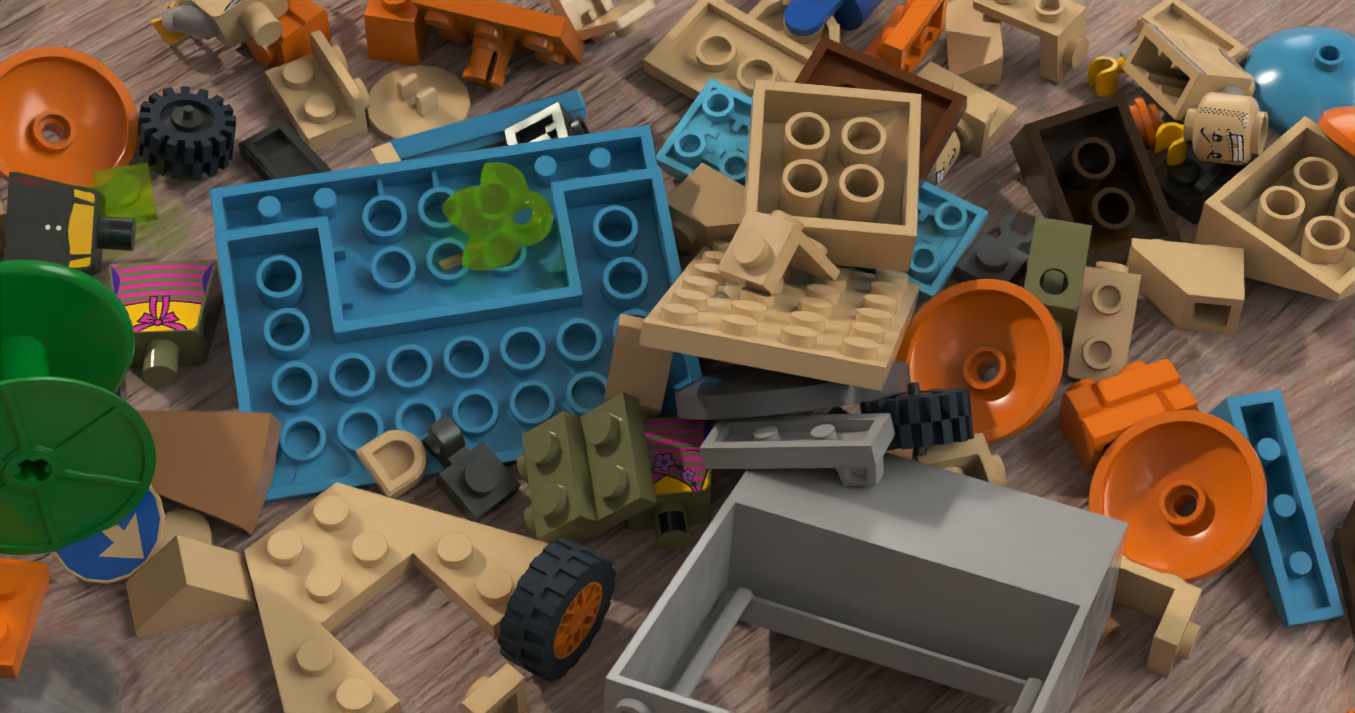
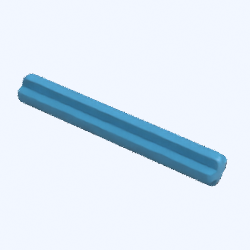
M571 90L386 141L384 144L391 142L401 161L473 151L507 141L505 129L557 102L561 103L573 119L578 116L582 119L586 117V105L580 91Z

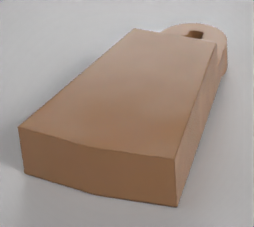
M136 410L145 421L154 440L156 467L151 485L161 497V500L182 509L197 511L208 519L252 535L273 480L282 423L272 413Z

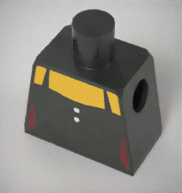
M9 172L3 261H45L69 266L86 274L100 273L103 249L134 250L136 236L135 218L105 216L106 198L98 191L19 172Z

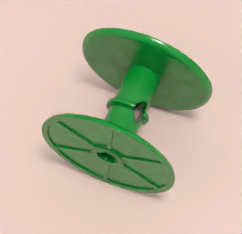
M35 260L0 262V554L30 555L58 551L116 526L141 502L150 487L156 467L155 444L148 426L129 403L114 394L125 379L134 354L135 335L128 311L116 294L96 278L80 270L52 262Z

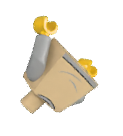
M175 0L178 6L171 3L161 18L152 19L150 23L166 44L175 43L188 34L207 40L215 37L226 47H235L251 36L258 45L268 46L281 36L283 26L277 18L287 12L289 5L286 0Z
M1145 23L1134 46L1120 52L1119 59L1115 60L1106 56L1096 57L1090 62L1088 67V85L1090 87L1095 86V94L1098 97H1107L1117 93L1119 90V74L1126 72L1174 119L1183 122L1185 121L1188 108H1197L1203 96L1208 92L1252 97L1255 90L1253 76L1244 71L1216 44L1149 23ZM1168 122L1162 124L1157 130L1154 153L1157 154L1163 149L1169 148L1167 155L1168 165L1175 166L1181 164L1186 159L1188 140H1184V124Z

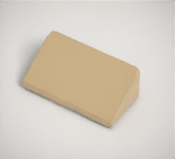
M955 0L948 3L945 19L947 70L972 84L1000 85L1003 66L1001 20L974 10L973 0Z

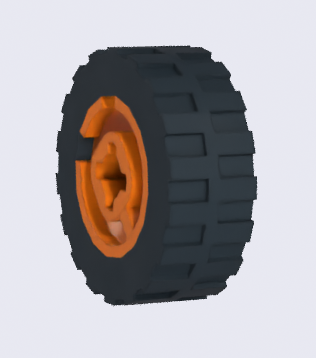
M567 537L566 539H556L553 544L549 543L532 560L524 575L522 574L516 584L517 587L513 595L510 596L506 605L507 609L502 617L500 624L501 632L498 636L501 656L549 682L554 681L557 677L561 678L566 675V672L579 662L583 653H586L592 644L593 638L603 624L602 621L609 610L611 596L614 593L616 584L614 583L616 569L612 567L614 563Z

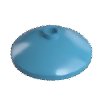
M1302 26L1286 29L1263 39L1253 48L1246 59L1243 70L1251 74L1255 81V90L1252 97L1257 100L1260 111L1267 112L1268 127L1281 135L1286 133L1304 116L1317 123L1325 110L1341 106H1355V35L1324 26Z

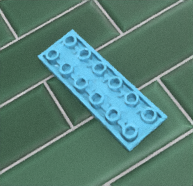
M710 78L657 153V165L661 166V169L668 175L683 182L701 163H704L745 186V163L747 161L752 98ZM924 181L918 192L917 238L908 272L901 271L909 275L908 283L920 285L918 299L922 301H929L941 291L961 256L970 246L988 217V211ZM855 267L865 273L876 275V270H878Z

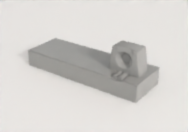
M890 413L773 415L719 419L699 450L705 469L836 468L843 486H877L884 475L883 455L895 436Z

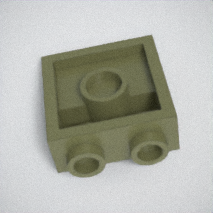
M622 392L580 417L562 411L522 434L524 453L517 458V468L523 480L529 484L532 505L525 509L524 518L527 527L537 537V540L553 544L556 539H566L567 537L579 544H583L657 503L639 398Z

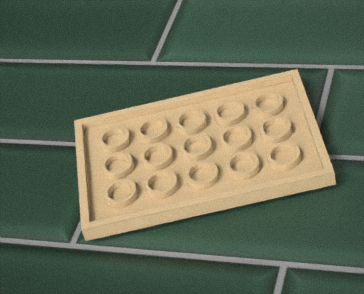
M716 239L713 241L712 247H702L642 322L640 346L882 391L916 309L920 285L908 283L909 275L895 270L878 269L876 270V275L854 271V267L835 265L840 270L836 281L833 282L794 269L788 265L774 294L770 295L727 280L717 271L732 240Z

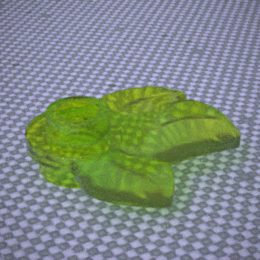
M500 162L485 163L481 171V186H469L460 189L452 194L442 205V211L452 225L463 233L470 235L462 256V265L468 269L484 271L508 265L516 256L521 246H531L542 241L550 232L553 224V211L548 201L541 194L529 190L523 173L517 168ZM531 209L533 214L529 222L522 225L515 223V216L520 210Z

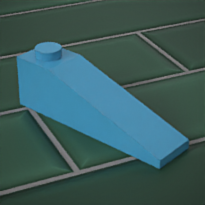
M1281 389L1226 397L1208 414L1221 418L1239 430L1255 449L1261 460L1267 483V502L1261 525L1249 548L1284 628L1344 617Z

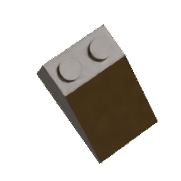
M1124 93L1025 124L1009 142L1028 192L1044 218L1092 225L1086 266L1095 268L1096 262L1100 261L1118 264L1126 263L1132 238L1160 239L1182 243Z

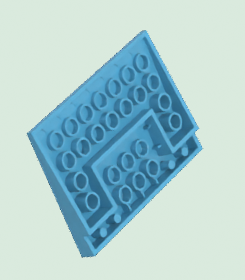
M650 125L210 189L215 225L214 233L239 412L272 413L282 423L273 480L264 504L318 496L336 482L358 489L375 487L377 484L357 458L356 451L381 434L392 430L407 431L415 435L422 442L429 435L427 432L429 426L446 414L461 431L465 440V446L469 450H472L484 441L504 466L517 464L518 456L524 453L522 434L562 411L580 417L603 404L620 314L645 319L681 275L661 166L658 167ZM484 242L482 252H480L482 255L471 259V253L468 248ZM457 253L464 256L465 263L447 272L445 270L442 271L438 265L439 261ZM673 352L660 417L677 416L674 392L702 377L698 356ZM425 448L427 467L422 479L438 477L445 468Z

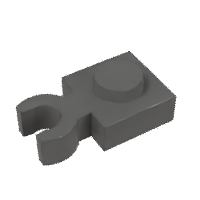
M1012 212L1006 214L1000 221L998 237L995 238L983 231L958 261L953 270L952 279L958 283L977 279H996L1016 284L1027 270L1034 226L1027 234H1016L1013 231L1017 215Z

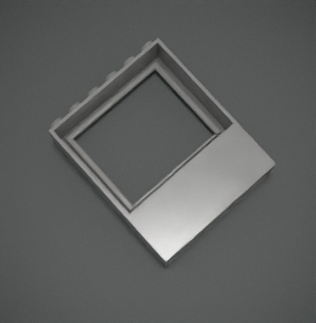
M886 452L883 455L884 475L877 486H843L836 468L747 469L606 676L603 713H734L689 697L738 620L1014 706L1012 713H1068L1110 619L1129 523Z

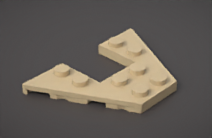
M336 482L244 550L284 713H402L400 700L329 632L415 566L495 639L500 635L501 620L505 615L509 598L517 587L516 584L522 574L524 575L529 568L532 560L549 543Z

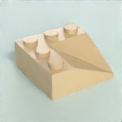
M755 80L749 122L743 218L748 209L771 216L773 210L783 211L804 224L802 232L807 237L816 240L827 248L826 257L834 265L908 272L917 238L922 94Z
M1304 116L1263 151L1261 155L1256 157L1204 202L1194 244H1214L1224 247L1244 248V277L1333 301H1339L1354 294L1355 156L1329 138L1317 123Z

